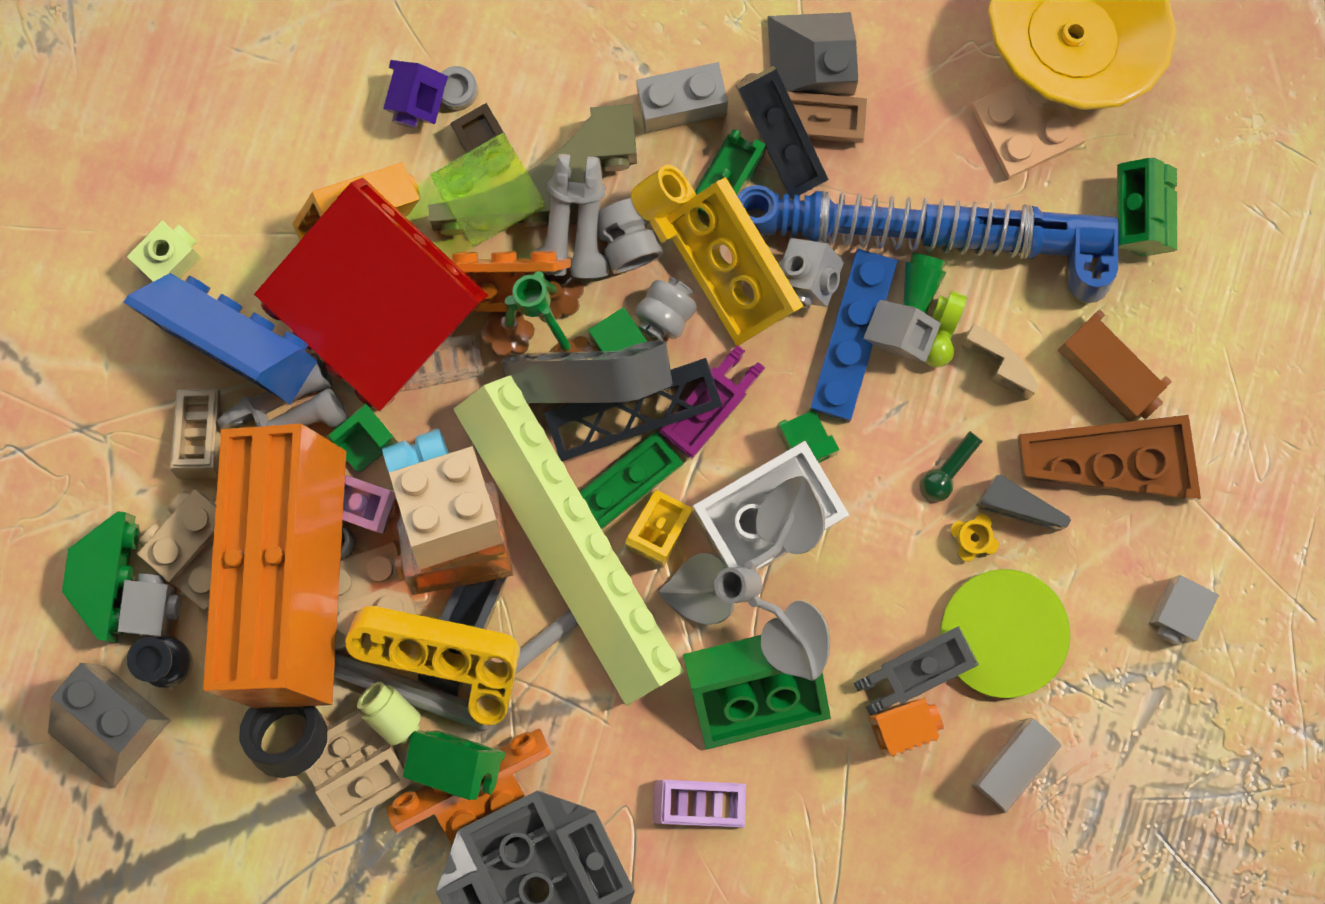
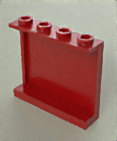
M363 177L350 182L253 294L261 301V307L266 314L275 320H281L293 331V335L308 344L306 349H312L324 360L325 368L333 376L339 379L344 378L355 389V395L363 404H367L370 408L375 407L379 412L393 402L394 397L468 315L478 308L489 296Z

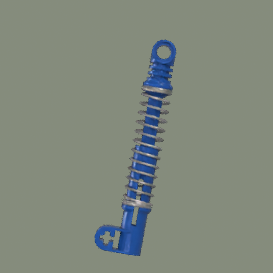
M760 185L749 186L743 189L737 196L746 212L750 209H759L766 214L758 218L750 216L763 239L769 235L775 236L776 230L781 231V236H786L787 231H791V237H797V232H801L802 238L826 243L827 239L828 244L831 246L835 242L837 233L842 234L843 243L847 247L851 244L853 235H859V242L863 248L868 244L870 236H875L876 245L879 249L884 246L887 237H891L892 245L896 250L901 247L903 238H908L909 248L912 251L918 247L920 239H922V245L925 246L929 253L934 247H942L945 253H948L951 248H958L962 255L968 249H974L978 256L984 250L991 251L995 257L1001 251L1007 252L1011 258L1018 253L1021 259L1023 257L1025 259H1033L1038 254L1068 256L1069 290L1075 298L1086 303L1102 300L1109 292L1118 271V219L1112 216L1042 212L1038 206H1027L1026 204L1022 206V210H1011L1009 203L1006 204L1005 209L993 208L994 204L992 202L989 204V208L977 207L976 201L973 202L972 207L960 206L959 200L956 201V206L944 205L943 199L940 200L939 204H927L926 197L923 199L922 210L911 209V198L909 196L906 199L905 209L894 208L893 195L890 197L887 208L878 207V196L876 194L873 196L872 206H862L860 193L856 196L855 205H845L844 192L840 194L839 203L835 204L830 199L828 191H815L810 196L805 195L804 200H800V195H794V199L790 200L789 194H784L783 199H778V193H773L767 187ZM879 236H882L881 243L879 241ZM895 237L899 238L898 244H896ZM912 239H916L914 246L912 244ZM1092 258H1100L1093 271L1092 278V273L1088 271Z

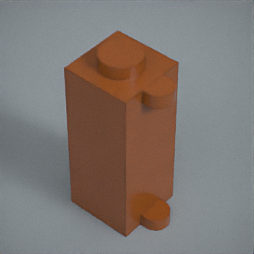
M1099 309L1057 351L1128 422L1138 415L1145 420L1163 403L1158 396L1172 381L1167 376L1160 380L1101 321L1105 314Z

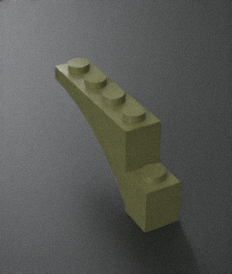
M632 104L590 107L591 116L559 150L540 165L513 181L464 199L428 205L429 220L433 230H441L442 235H459L465 233L466 228L482 226L484 231L495 232L506 230L508 224L524 223L525 227L528 228L548 226L550 194L547 192V182L552 178L559 154L571 155V179L569 178V182L585 183L583 177L587 165V157L599 158L601 167L604 166V170L610 172L623 171L629 168V164H637ZM571 203L569 224H577L579 208L577 203Z

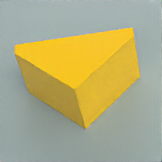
M655 489L626 539V549L664 567L693 508Z

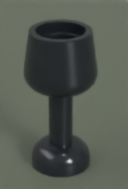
M170 636L158 638L145 637L139 639L130 647L127 654V666L135 678L159 688H170L180 684L190 675L193 667V658L187 646L177 638Z

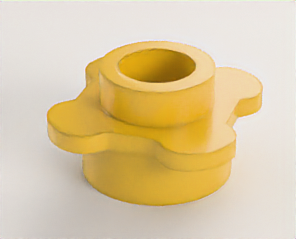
M978 514L974 520L965 523L956 521L951 526L950 532L957 539L959 545L958 556L961 560L970 562L977 555L983 553L992 555L997 552L999 542L994 538L993 530L990 527L992 521L989 516ZM972 534L978 535L979 539L977 542L971 540Z

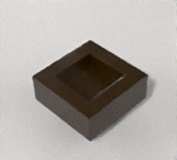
M487 103L450 123L451 128L472 163L508 143L505 133Z

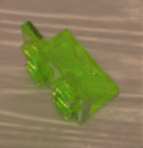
M504 132L430 174L443 201H446L470 244L474 247L545 206L544 199Z

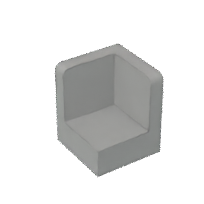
M880 300L877 303L863 339L887 353L926 362L941 323L917 308Z

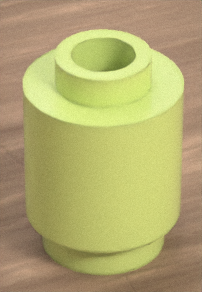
M376 682L368 687L358 699L357 708L361 711V718L389 745L406 744L410 741L411 734L414 731H419L420 713L393 686H385L382 682Z

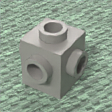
M791 238L783 260L778 265L803 304L802 308L809 309L811 305L828 307L832 293L838 288L840 271L844 261L827 243Z

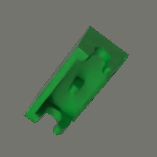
M733 129L727 135L695 190L696 195L726 177L738 196L746 188L762 161L766 144L757 139L753 140L752 143L748 142L740 136L741 132L739 130ZM699 207L698 213L710 219L707 212Z
M440 730L414 731L410 738L403 778L467 800H477L481 789V780L484 775L485 781L482 792L489 795L493 793L497 784L500 764L504 760L506 752Z

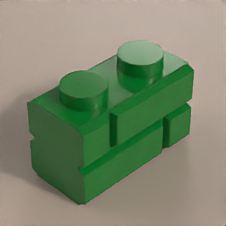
M1144 158L1117 165L1119 248L1130 251L1138 256H1150L1175 252L1177 250V192L1175 191L1177 186V168L1164 164L1163 161L1156 158Z

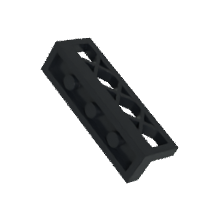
M703 358L671 369L673 385L649 395L658 394L672 401L665 416L657 420H652L638 413L646 397L638 399L639 401L634 410L624 405L637 400L612 403H571L544 412L560 460L564 461L722 407L723 405L707 359ZM703 378L711 401L694 407L678 398L685 384ZM679 386L675 396L664 392ZM676 404L687 408L671 415ZM614 408L631 414L624 431L616 434L598 427L604 412ZM598 414L593 424L584 420V418ZM635 417L647 422L630 429ZM576 421L591 428L583 445L569 450L565 449L558 427ZM595 431L607 436L590 442Z

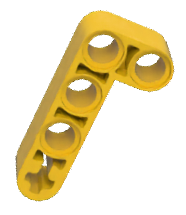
M366 606L356 612L345 640L346 649L355 659L472 684L468 703V711L471 717L483 725H495L505 718L520 656V647L512 636L501 632L378 606ZM405 640L415 641L419 645L409 644ZM448 649H455L457 651H460L462 654H454L450 652ZM492 658H498L505 663L494 662ZM484 695H490L495 697L496 699L486 698Z

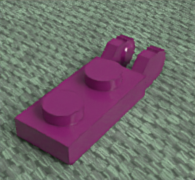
M738 345L718 368L713 367L711 370L723 406L662 427L659 431L663 437L691 460L747 395L745 392L765 370V367L757 362L745 373V377L738 385L727 378L725 375L741 361L745 350ZM704 379L685 400L686 403L695 407L711 401ZM680 406L675 413L686 410L687 408Z

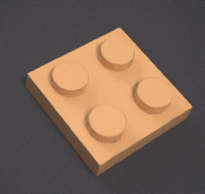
M1020 80L974 101L971 105V109L1007 180L1081 146L1085 141L1067 105L1045 99Z

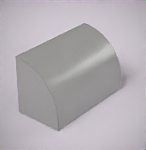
M1034 718L1025 719L974 781L972 786L1004 813H1007L1061 748V744Z

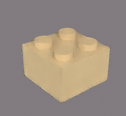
M473 446L389 472L409 542L420 570L503 543Z

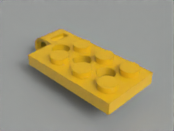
M664 165L633 187L631 200L635 210L642 218L649 221L662 243L672 238L736 346L743 344L803 307V304L726 177L696 195L687 178L678 168L672 165ZM699 207L707 212L710 218L709 227L700 221L698 217ZM721 244L730 250L732 254L731 263L725 261L721 256ZM742 281H746L753 288L754 300L744 294Z

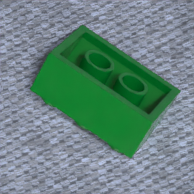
M761 635L683 654L706 750L831 719L823 672L817 679L811 681L777 670L767 661L763 654Z

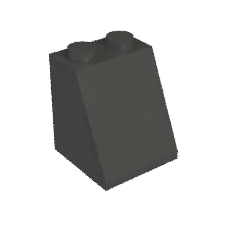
M80 663L51 697L48 734L110 786L115 788L171 720L106 666Z

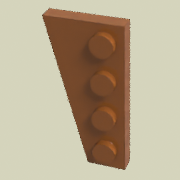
M1189 415L1025 433L1017 436L1022 475L1025 479L1196 501L1201 499Z

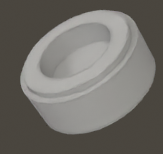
M452 66L443 70L441 73L447 75L448 78L441 100L442 105L457 111L470 107L478 95V86L474 75L468 69L460 66Z

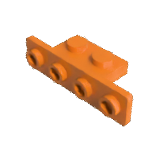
M516 251L491 253V259H478L477 252L452 253V261L489 295L472 312H507L505 298L513 295V286L518 279L526 275H533V272L559 271L571 267V258H557L556 251L531 252V259H517Z
M541 729L531 733L519 734L509 744L498 749L506 753L504 760L501 761L497 784L491 795L482 792L485 781L484 775L481 780V789L477 800H467L429 786L398 796L393 803L386 807L390 825L394 832L398 833L435 814L450 843L453 845L459 829L525 797L526 795L514 773L551 754Z

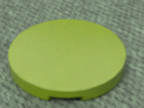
M997 569L971 578L953 594L941 618L940 635L960 626L979 662L978 666L957 677L972 688V690L986 696L1016 698L1041 689L1057 675L1069 651L1070 624L1061 600L1045 582L1023 571Z

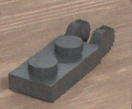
M957 626L882 664V669L853 684L857 691H865L875 686L878 681L886 677L888 678L894 693L870 702L866 709L871 716L897 702L903 704L978 666L979 662L960 626Z

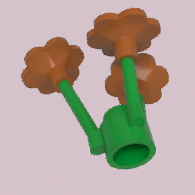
M567 269V273L563 276L548 275L537 271L534 275H526L518 279L513 286V295L505 298L507 312H490L487 317V325L481 331L483 342L491 345L495 355L499 357H506L510 353L522 355L528 350L529 340L534 336L535 330L531 322L524 320L523 314L528 317L541 315L558 341V344L554 347V352L599 351L596 346L590 345L586 337L578 336L573 340H567L556 321L563 314L571 316L577 313L580 307L578 299L584 293L582 282L574 279L569 269Z

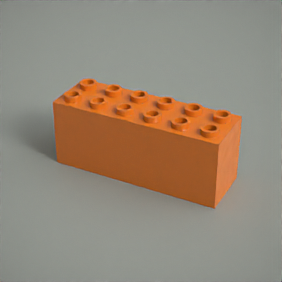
M301 423L221 429L203 691L251 708L332 705L346 451Z

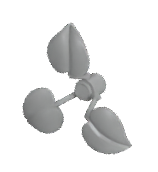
M797 476L784 481L773 489L764 499L758 510L756 530L763 540L775 543L771 549L753 560H747L744 567L727 568L724 561L715 554H696L679 567L673 577L659 590V594L675 611L684 617L707 625L721 623L730 617L734 610V603L748 602L752 607H759L772 612L777 618L768 621L761 634V648L764 656L777 670L812 681L821 675L829 656L830 635L824 616L815 606L806 601H795L783 612L779 606L760 599L762 580L756 571L759 565L777 555L782 547L789 553L803 554L813 549L823 536L825 530L823 507L809 479L804 476Z

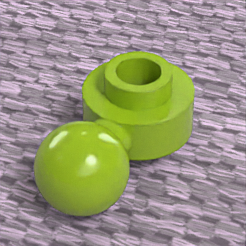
M952 290L948 298L940 295L932 318L940 322L941 325L925 362L929 366L943 367L952 360L954 345L951 337L961 317L967 296Z

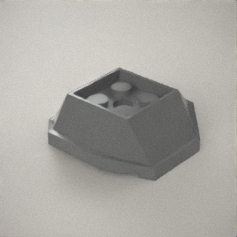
M539 790L459 829L436 889L441 904H631L635 892L596 810ZM540 877L548 883L549 895L545 900L533 901L527 896L525 885L528 879Z

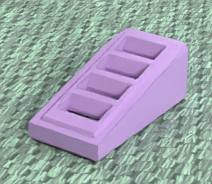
M655 780L653 823L745 828L746 784ZM671 790H676L675 815H670ZM688 790L694 791L693 816H687ZM706 791H712L711 817H705ZM723 792H730L729 818H722Z

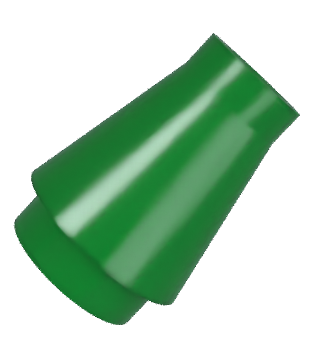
M912 253L910 262H906L903 305L917 308L927 314L928 308L947 273L943 271L944 260Z

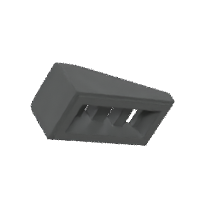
M1001 474L992 478L976 504L981 509L1053 530L1061 531L1067 528L1071 522L1068 515Z

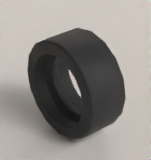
M316 706L250 707L240 725L239 741L247 757L266 775L277 778L292 777L311 768L321 757L327 743V725ZM292 714H299L305 718L306 728L304 733L293 747L276 754H268L263 751L261 747L263 736L274 721Z

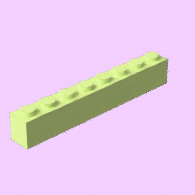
M511 375L483 385L453 409L625 705L633 703L685 672Z

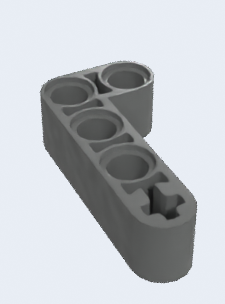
M666 341L638 343L618 351L526 353L502 359L504 378L511 375L527 403L627 402L644 398L673 385Z

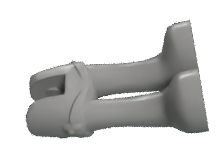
M559 154L552 178L547 182V192L550 194L547 237L544 246L537 248L533 252L556 251L557 258H568L567 242L571 203L579 204L571 275L577 278L607 276L610 269L609 261L606 255L598 252L597 223L600 200L605 197L606 187L602 183L600 159L597 157H587V165L583 177L585 183L569 182V178L571 179V155ZM567 268L559 271H546L542 273L548 275L563 276L567 273Z
M315 352L310 356L318 362L294 399L308 393L322 392L269 420L267 413L286 404L285 401L268 391L252 398L246 396L237 405L220 416L217 422L220 429L237 428L254 420L256 427L299 423L307 426L322 422L330 428L336 429L348 419V416L336 393L329 389L332 386L330 375L323 361Z

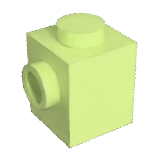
M163 220L127 256L153 282L169 273L181 279L201 257L192 249L197 241L178 224L172 230Z

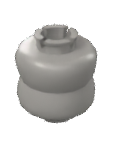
M672 277L669 278L668 283L662 280L652 282L648 288L646 298L635 309L636 317L642 322L639 326L640 330L651 338L655 336L654 339L657 341H663L664 336L670 339L680 337L686 321L694 315L697 309L695 301L689 297L693 291L680 281L676 283L677 280Z

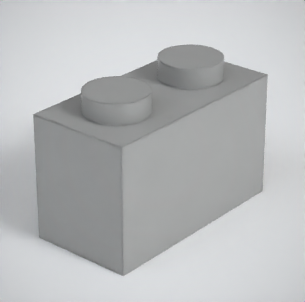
M719 62L636 80L637 96L646 133L727 116L728 100Z

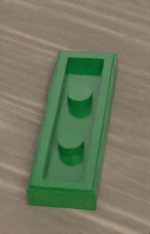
M656 431L581 490L580 494L602 530L680 469L684 463L662 435Z

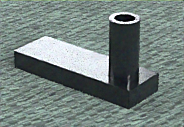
M772 66L758 74H747L742 79V82L736 85V88L762 142L766 144L767 153L789 197L794 199V195H801L828 181L826 172L777 69Z

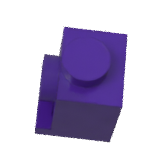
M390 60L388 68L393 70L383 109L394 113L392 122L410 128H416L418 122L435 124L448 76L420 63Z

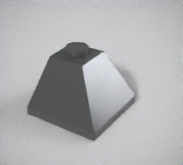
M851 12L768 16L770 67L774 66L777 69L788 92L835 96L855 95L858 84L856 37Z

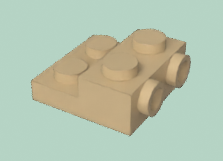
M194 489L190 495L183 491L171 502L168 511L172 515L161 527L155 523L146 530L139 540L143 548L137 554L168 582L173 583L200 608L208 612L216 505L203 493Z
M395 542L340 560L335 650L342 651L346 649L345 640L355 614L363 607L378 606L418 615Z

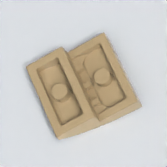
M359 709L327 727V743L324 751L313 766L305 771L315 787L316 795L337 828L412 784V780L403 778L405 767L393 745H389L361 718V711Z

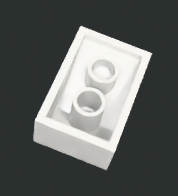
M806 441L693 505L692 511L727 568L744 567L747 560H753L773 547L775 543L763 540L757 533V513L768 494L788 479L797 476H804L809 479L824 510L825 530L849 516ZM782 547L777 555L759 565L756 571L763 569L789 552Z

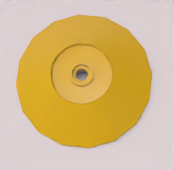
M990 0L988 8L994 45L1014 76L1045 99L1081 110L1120 107L1149 92L1171 62L1177 31L1170 0ZM1068 32L1074 33L1079 39L1072 38Z

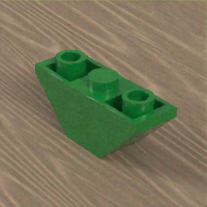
M117 511L68 548L62 593L97 640L117 643L118 634H123L118 632L124 581H133V567L128 566L131 549H136L140 533L139 524H135L136 516L126 512Z

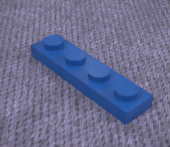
M857 248L810 411L814 410L817 413L847 422L851 421L873 347L872 343L863 338L877 303L880 300L886 301L898 260Z

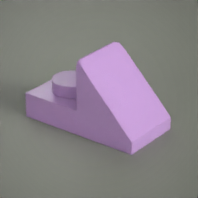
M345 475L343 520L381 534L385 533L397 499L395 492Z

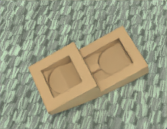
M974 323L961 346L999 365L991 379L992 381L1030 399L1039 387L1030 370L1006 344Z

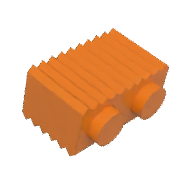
M925 698L908 702L869 717L881 754L885 756L895 757L897 753L904 754L905 750L912 751L913 747L920 748L921 745L937 741L939 738L938 731L944 729L937 706L935 704L928 705Z

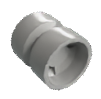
M631 198L602 208L598 214L597 234L600 241L608 242V246L604 251L614 274L635 270L655 261L663 255V250L655 231L647 229L646 226L649 224V221L638 214Z

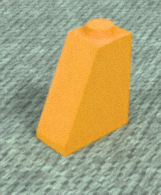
M403 162L314 190L309 195L292 225L301 240L350 182L362 177L406 217L420 200L419 188L415 178L407 173Z

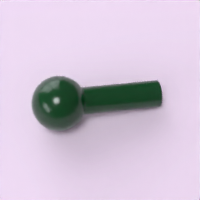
M969 431L939 469H931L924 473L919 483L920 491L924 498L931 502L946 500L953 491L952 479L983 440Z

